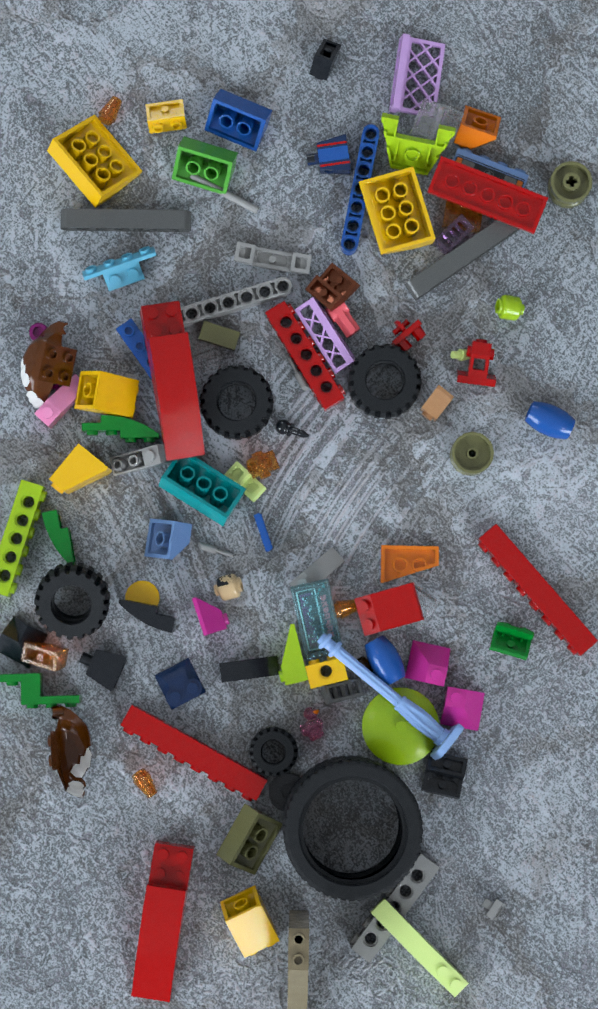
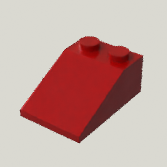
M414 582L354 599L364 636L424 620Z

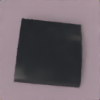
M430 751L421 791L459 800L468 759L444 754L443 757L434 760L430 756L432 752Z

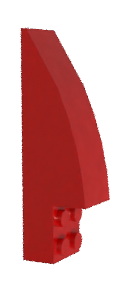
M172 301L141 306L140 316L166 461L203 456L205 451L188 332L184 330L180 302Z
M158 840L155 842L149 882L145 892L131 996L170 1002L195 846Z

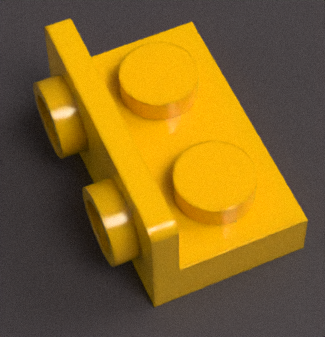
M183 99L145 104L150 134L187 128Z

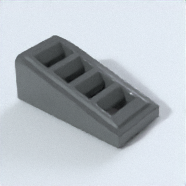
M360 677L321 686L325 705L365 695ZM353 682L355 683V687H356V691H357L356 694H354V692H353V688H352V684H351V683H353ZM345 684H347V688H348V692H349V695H348V696L346 695V692H345V688H344V685H345ZM337 686H339L341 698H339L336 689ZM329 688L332 690L333 700L331 699Z

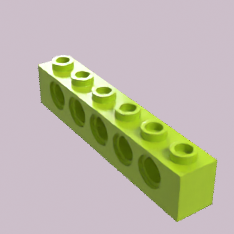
M22 479L0 544V594L11 597V594L16 592L18 583L15 582L17 576L21 575L24 567L21 563L23 557L28 555L30 547L27 545L29 539H33L35 534L33 526L35 520L38 521L40 518L41 510L39 508L41 502L44 503L47 497L46 487ZM32 497L34 505L27 508L25 501L27 498ZM26 515L28 523L25 526H21L19 519ZM16 534L22 535V542L19 544H15L13 541ZM10 552L16 554V560L12 563L7 559ZM5 570L10 572V578L7 581H4L1 577L2 572Z

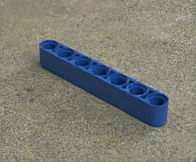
M373 124L365 126L362 132L341 240V251L345 255H353L358 248L366 205L362 194L357 193L355 188L359 186V181L369 179L372 176L380 134L378 127ZM374 132L376 136L370 139L366 136V133ZM364 150H370L372 152V155L370 157H365L362 154V152ZM361 168H365L369 171V173L367 175H361L359 173V170ZM353 205H359L362 208V210L359 212H354L351 209V207ZM355 223L358 229L352 231L348 228V225ZM347 241H351L355 246L352 249H347L344 244Z

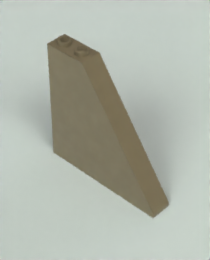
M289 910L287 1009H307L309 910ZM300 935L302 936L303 940L301 942H296L295 937Z

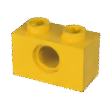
M327 656V661L320 662L319 659L308 661L309 665L305 666L311 689L348 680L345 665L335 656ZM328 665L331 667L332 672L329 676L321 674L322 666Z

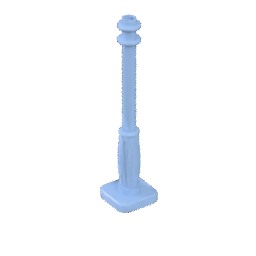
M323 633L317 641L319 643L318 648L322 649L324 647L329 651V657L335 656L393 704L394 709L414 728L433 740L436 747L432 750L430 756L434 760L443 757L462 733L464 727L458 723L449 730L443 728L425 710L407 699L406 696H400L343 649L341 641L336 643L332 640L331 633L328 635Z

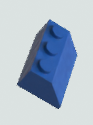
M220 89L213 98L204 130L256 152L267 129L273 110Z

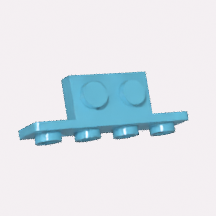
M146 246L139 249V252L123 254L121 258L116 260H106L102 265L89 266L85 271H82L84 280L103 274L109 291L143 280L145 278L139 261L156 256L154 247Z

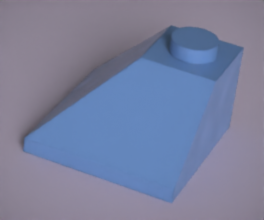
M150 519L144 556L172 560L189 544L192 524Z

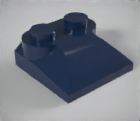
M189 658L154 675L171 710L206 692Z

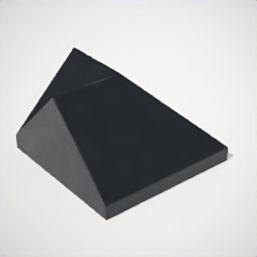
M14 616L1 633L0 653L30 668L48 634Z

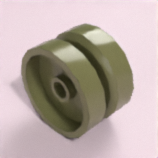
M568 161L561 163L555 168L548 181L547 191L549 198L554 204L562 208H573L580 205L592 188L591 173L579 162Z
M468 432L455 440L450 449L449 456L451 464L456 471L462 475L474 476L479 475L489 467L493 461L494 450L492 443L486 436L477 432ZM471 450L474 451V457L469 456Z

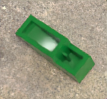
M59 511L42 512L44 525L55 548L66 562H73V565H77L71 531L68 527L62 528Z

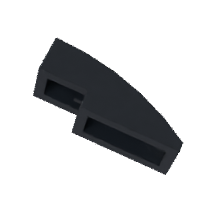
M125 599L119 600V604L127 612L143 623L162 631L174 632L177 617L158 614L159 606Z
M277 656L219 663L222 682L279 675Z

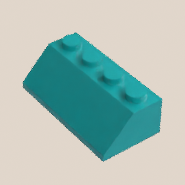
M196 457L173 460L159 483V487L221 526L225 525L246 491V488Z

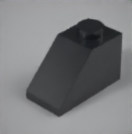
M323 39L315 53L309 74L319 80L327 81L339 54L341 44Z

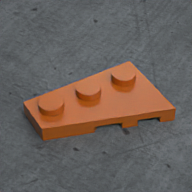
M381 545L380 584L439 566V546Z

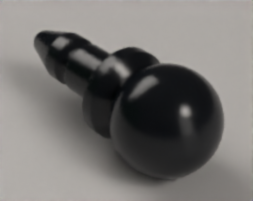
M282 419L276 423V431L279 434H286L287 436L293 434L301 438L309 437L308 433L296 428L293 423H289L287 420Z

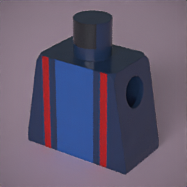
M346 134L318 142L316 144L317 153L306 154L307 165L319 164L321 174H351Z

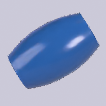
M533 401L524 421L533 429L548 437L568 439L576 420L557 406Z
M384 635L364 645L366 656L373 672L387 685L406 676L401 656L395 646Z

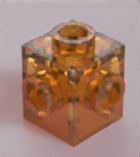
M262 450L251 454L252 458L246 461L247 470L253 479L258 477L261 480L272 476V472L280 468L273 450L262 453Z

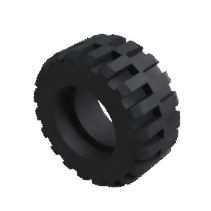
M377 344L370 349H365L361 355L356 357L348 377V390L357 408L363 410L366 415H372L377 419H391V417H398L402 413L407 412L415 403L422 385L421 371L417 366L415 358H412L408 351L401 350V347L397 345L393 347L390 344H384L383 346ZM388 364L400 372L403 385L395 397L379 399L369 391L367 376L375 366Z
M244 365L227 366L228 368L217 370V373L212 374L208 378L207 383L204 384L200 395L201 411L208 426L218 435H222L227 439H248L252 435L260 433L261 429L268 424L273 413V394L268 381L264 379L262 374L257 373L255 369L251 367L246 368ZM230 386H245L254 395V410L243 420H231L224 416L220 410V396Z
M67 562L65 566L62 564L57 565L54 570H49L46 576L42 578L36 591L34 605H36V615L40 616L39 622L41 625L45 624L47 626L46 630L48 632H56V636L59 638L65 635L68 640H73V636H77L78 639L84 638L85 634L90 636L94 633L95 629H99L102 626L103 621L106 619L110 606L108 584L102 580L103 576L99 572L97 574L94 572L95 568L91 566L89 568L83 567L84 563L79 562L78 565H73V562ZM73 585L85 590L91 599L89 610L78 616L67 615L60 611L54 601L58 589Z

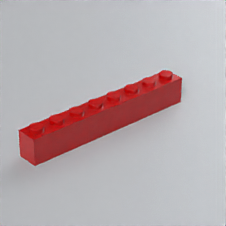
M494 524L477 539L480 542L477 544L484 553L488 552L492 556L490 559L497 568L500 566L505 571L503 573L505 578L517 585L515 589L522 597L526 595L530 600L528 604L534 611L539 610L543 615L541 619L547 626L552 625L557 638L561 641L565 640L568 644L566 648L571 654L581 656L598 641L497 524Z
M134 704L131 705L120 725L124 727L123 731L132 736L134 733L141 737L140 741L148 745L151 743L158 746V751L166 755L168 752L173 754V759L182 764L184 762L191 764L190 768L198 773H201V771L207 773V778L216 783L218 781L225 783L224 787L232 792H235V790L241 792V797L250 802L252 799L255 801L258 799L268 780L264 776Z

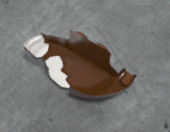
M57 321L50 325L38 338L31 342L23 355L21 379L25 389L28 391L26 396L35 408L41 407L47 400L53 384L70 387L77 350L62 347V335H66L64 326L68 325L67 322Z
M61 705L52 706V719H58L56 730L50 731V735H48V746L51 747L49 766L52 767V770L58 771L66 792L83 798L85 795L84 788L86 787L83 777L91 765L92 757L89 746L93 745L89 729L85 722L72 710Z

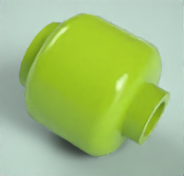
M503 295L495 303V313L498 314L500 319L516 321L524 313L525 306L522 304L520 297Z

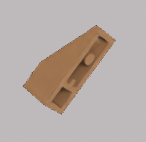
M438 385L420 409L423 411L422 415L429 421L432 419L436 421L451 403L454 396Z

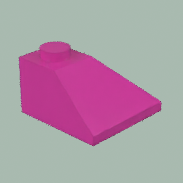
M192 598L204 636L228 629L227 624H230L227 613L223 614L222 610L199 598Z
M413 640L405 678L444 687L450 648Z
M446 686L440 724L454 726L459 723L464 729L478 731L485 693Z

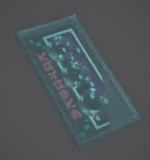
M328 579L290 587L306 659L328 655L329 651L324 647L322 649L318 648L319 643L317 641L322 634L328 635L331 633L332 640L336 643L341 641Z

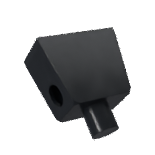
M96 649L94 656L83 652L79 663L88 666L87 676L106 689L114 691L128 657Z

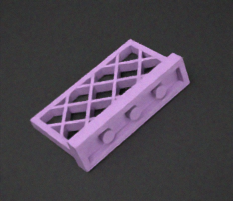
M403 33L398 43L389 112H402L434 119L445 44L410 37L411 35ZM412 43L419 44L423 51L415 55L411 49ZM432 47L440 49L439 56L435 59L428 51ZM423 53L431 61L425 66L417 58ZM413 60L420 67L414 74L409 69V63ZM431 64L437 69V73L433 77L425 69ZM421 71L428 79L423 84H420L415 77ZM412 78L417 88L410 92L406 87V82ZM429 82L434 87V92L431 95H428L423 88ZM420 89L425 99L418 103L412 94ZM407 97H410L415 104L411 109L403 107V102ZM426 100L432 106L431 113L425 112L420 106Z

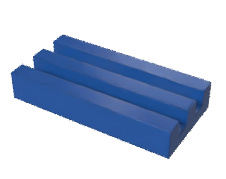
M255 514L254 518L266 552L271 551L273 547L262 514Z

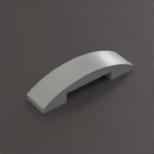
M237 242L234 261L269 270L308 275L312 255L296 252L288 253Z

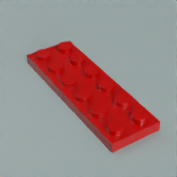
M443 156L440 158L427 191L429 194L533 235L548 201V197Z

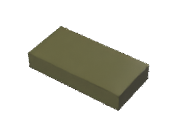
M204 321L198 340L235 351L240 332Z

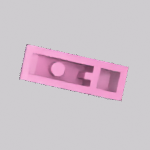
M76 374L72 376L70 387L62 385L34 413L49 428L52 429L75 404L79 377Z

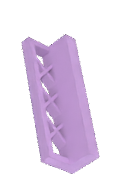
M312 297L295 309V312L335 374L354 363L355 356L321 303L315 297ZM310 306L313 310L312 319L305 318L301 310ZM314 322L322 324V335L314 333ZM324 338L333 341L332 351L325 350L323 347ZM335 354L342 355L345 363L338 368L333 362Z

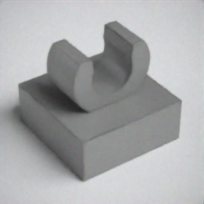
M485 899L482 906L489 910L486 916L495 921L507 905L499 899H496L494 903L489 899Z

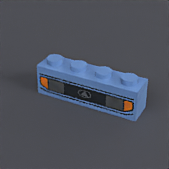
M467 148L457 149L454 161L522 188L525 187L529 175L525 174V171L515 168V170L511 169L507 164L500 161L497 163L493 162L485 155L478 156L472 154L473 152Z

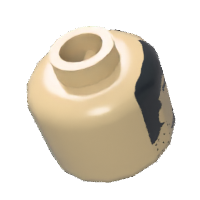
M235 574L218 577L217 584L214 585L216 596H220L223 601L238 598L241 592H243L241 578Z

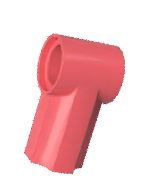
M345 302L333 311L327 307L325 308L330 319L338 325L346 338L353 336L360 330V327L350 315V310Z

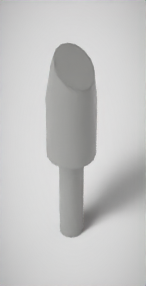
M291 357L288 358L300 387L305 391L309 388L301 371L298 372Z
M198 542V547L204 551L214 554L217 552L233 557L232 553L217 549L216 546Z

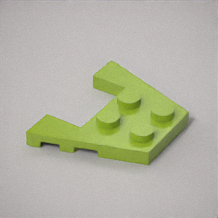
M382 113L381 121L384 127L383 132L387 143L386 148L390 168L402 170L414 167L415 173L428 175L442 151L447 147L450 139L455 135L456 128L439 124L436 141L397 133L400 116Z

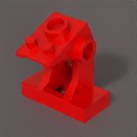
M476 339L471 345L467 346L466 357H470L468 370L457 371V382L495 387L496 376L488 374L489 361L493 360L495 349L491 348L492 344L484 339ZM474 358L485 359L483 370L473 368Z

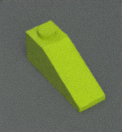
M295 624L290 625L281 664L282 670L278 671L280 681L285 682V685L308 680Z

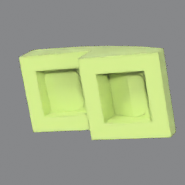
M238 461L224 474L246 488L244 494L253 503L266 490V487Z

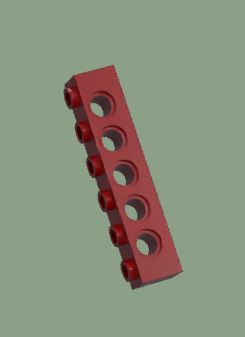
M283 301L266 311L265 316L298 370L301 371L324 411H327L342 402L345 398L343 395L346 393L340 384L336 385L333 380L336 378L330 368L327 369L323 364L325 359L321 352L317 353L315 351V343L311 336L307 337L303 331L305 327L300 319L297 321L294 317L295 311L291 304L287 305ZM289 319L292 324L290 327L285 328L281 325V321ZM299 335L302 340L300 343L295 344L291 341V337ZM309 351L312 356L310 359L304 360L301 357V353ZM319 367L322 373L319 376H314L311 374V369ZM329 383L332 389L329 392H323L321 385Z

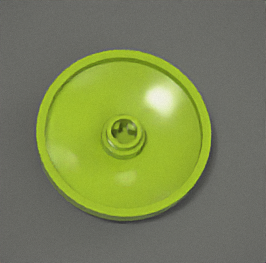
M405 687L392 688L400 696H406L407 699L421 707L439 723L434 706L423 694ZM381 694L376 695L366 707L362 718L363 737L371 752L382 761L394 765L412 764L424 758L434 747V741L414 728L394 709V705Z

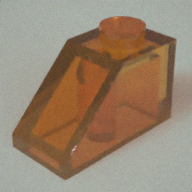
M24 642L21 661L56 672L66 667L69 649L50 643Z

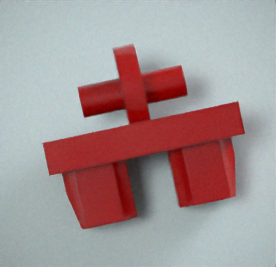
M407 319L402 323L396 320L394 322L396 328L392 333L395 336L399 332L401 334L392 341L391 345L393 347L397 345L401 347V350L408 351L412 347L407 340L410 335L417 342L425 337L426 334L421 327L422 323L417 320L406 329L405 327L410 324Z

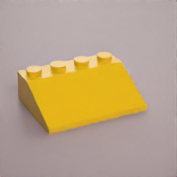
M95 114L53 138L47 150L95 208L108 201L143 172Z
M414 167L358 182L381 255L433 244L436 238Z

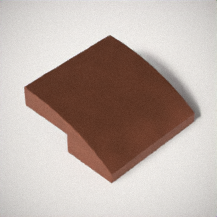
M331 263L320 277L318 275L314 277L305 290L329 310L333 311L343 304L360 285L335 264Z

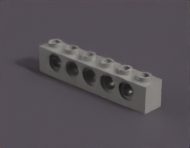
M421 852L418 853L417 861L414 862L415 865L409 870L410 873L404 877V880L398 883L395 888H391L389 892L385 893L387 895L385 899L389 903L391 901L399 903V907L396 910L403 917L440 868ZM415 869L422 871V875L418 879L411 877V873ZM403 885L410 887V892L406 895L400 893V888ZM368 916L362 924V927H364L360 933L356 932L350 940L352 943L351 949L369 963L391 935L384 926H379L376 923L377 919L374 916L371 918ZM367 933H374L376 938L374 941L368 942L365 940V935Z

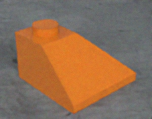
M466 105L454 143L463 148L473 149L496 140L501 117Z

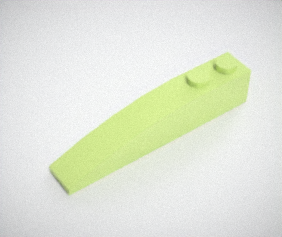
M385 898L370 911L401 945L454 997L469 984L464 976Z

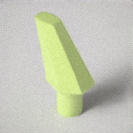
M466 349L452 351L450 354L452 359L459 361L470 359V357H466Z

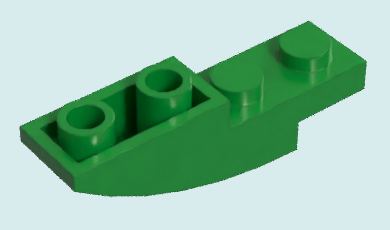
M101 415V423H82V431L87 433V436H98V432H106L107 436H115L117 432H120V438L125 440V443H136V440L144 439L145 443H155V439H160L159 433L150 427L124 417Z

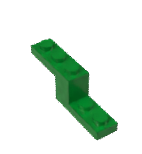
M43 673L0 674V682H7V686H16L18 682H21V705H26V708H38V704H46V708L57 706V704H65V707H77V703L82 702L81 695L43 696Z

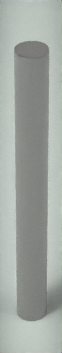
M199 175L190 176L194 181L223 190V188ZM228 190L226 194H219L257 214L260 208Z

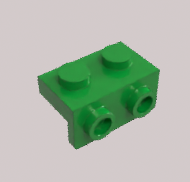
M497 622L493 630L489 650L527 660L534 632L524 627L512 626L507 622Z

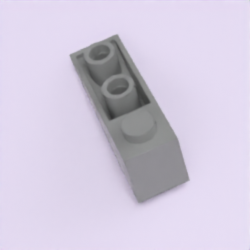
M156 444L110 457L113 476L172 463V460L166 461L163 444Z

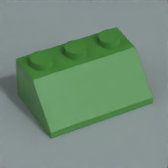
M184 136L178 145L172 179L219 194H226L235 169L238 152ZM199 175L223 188V190L194 181L190 176Z

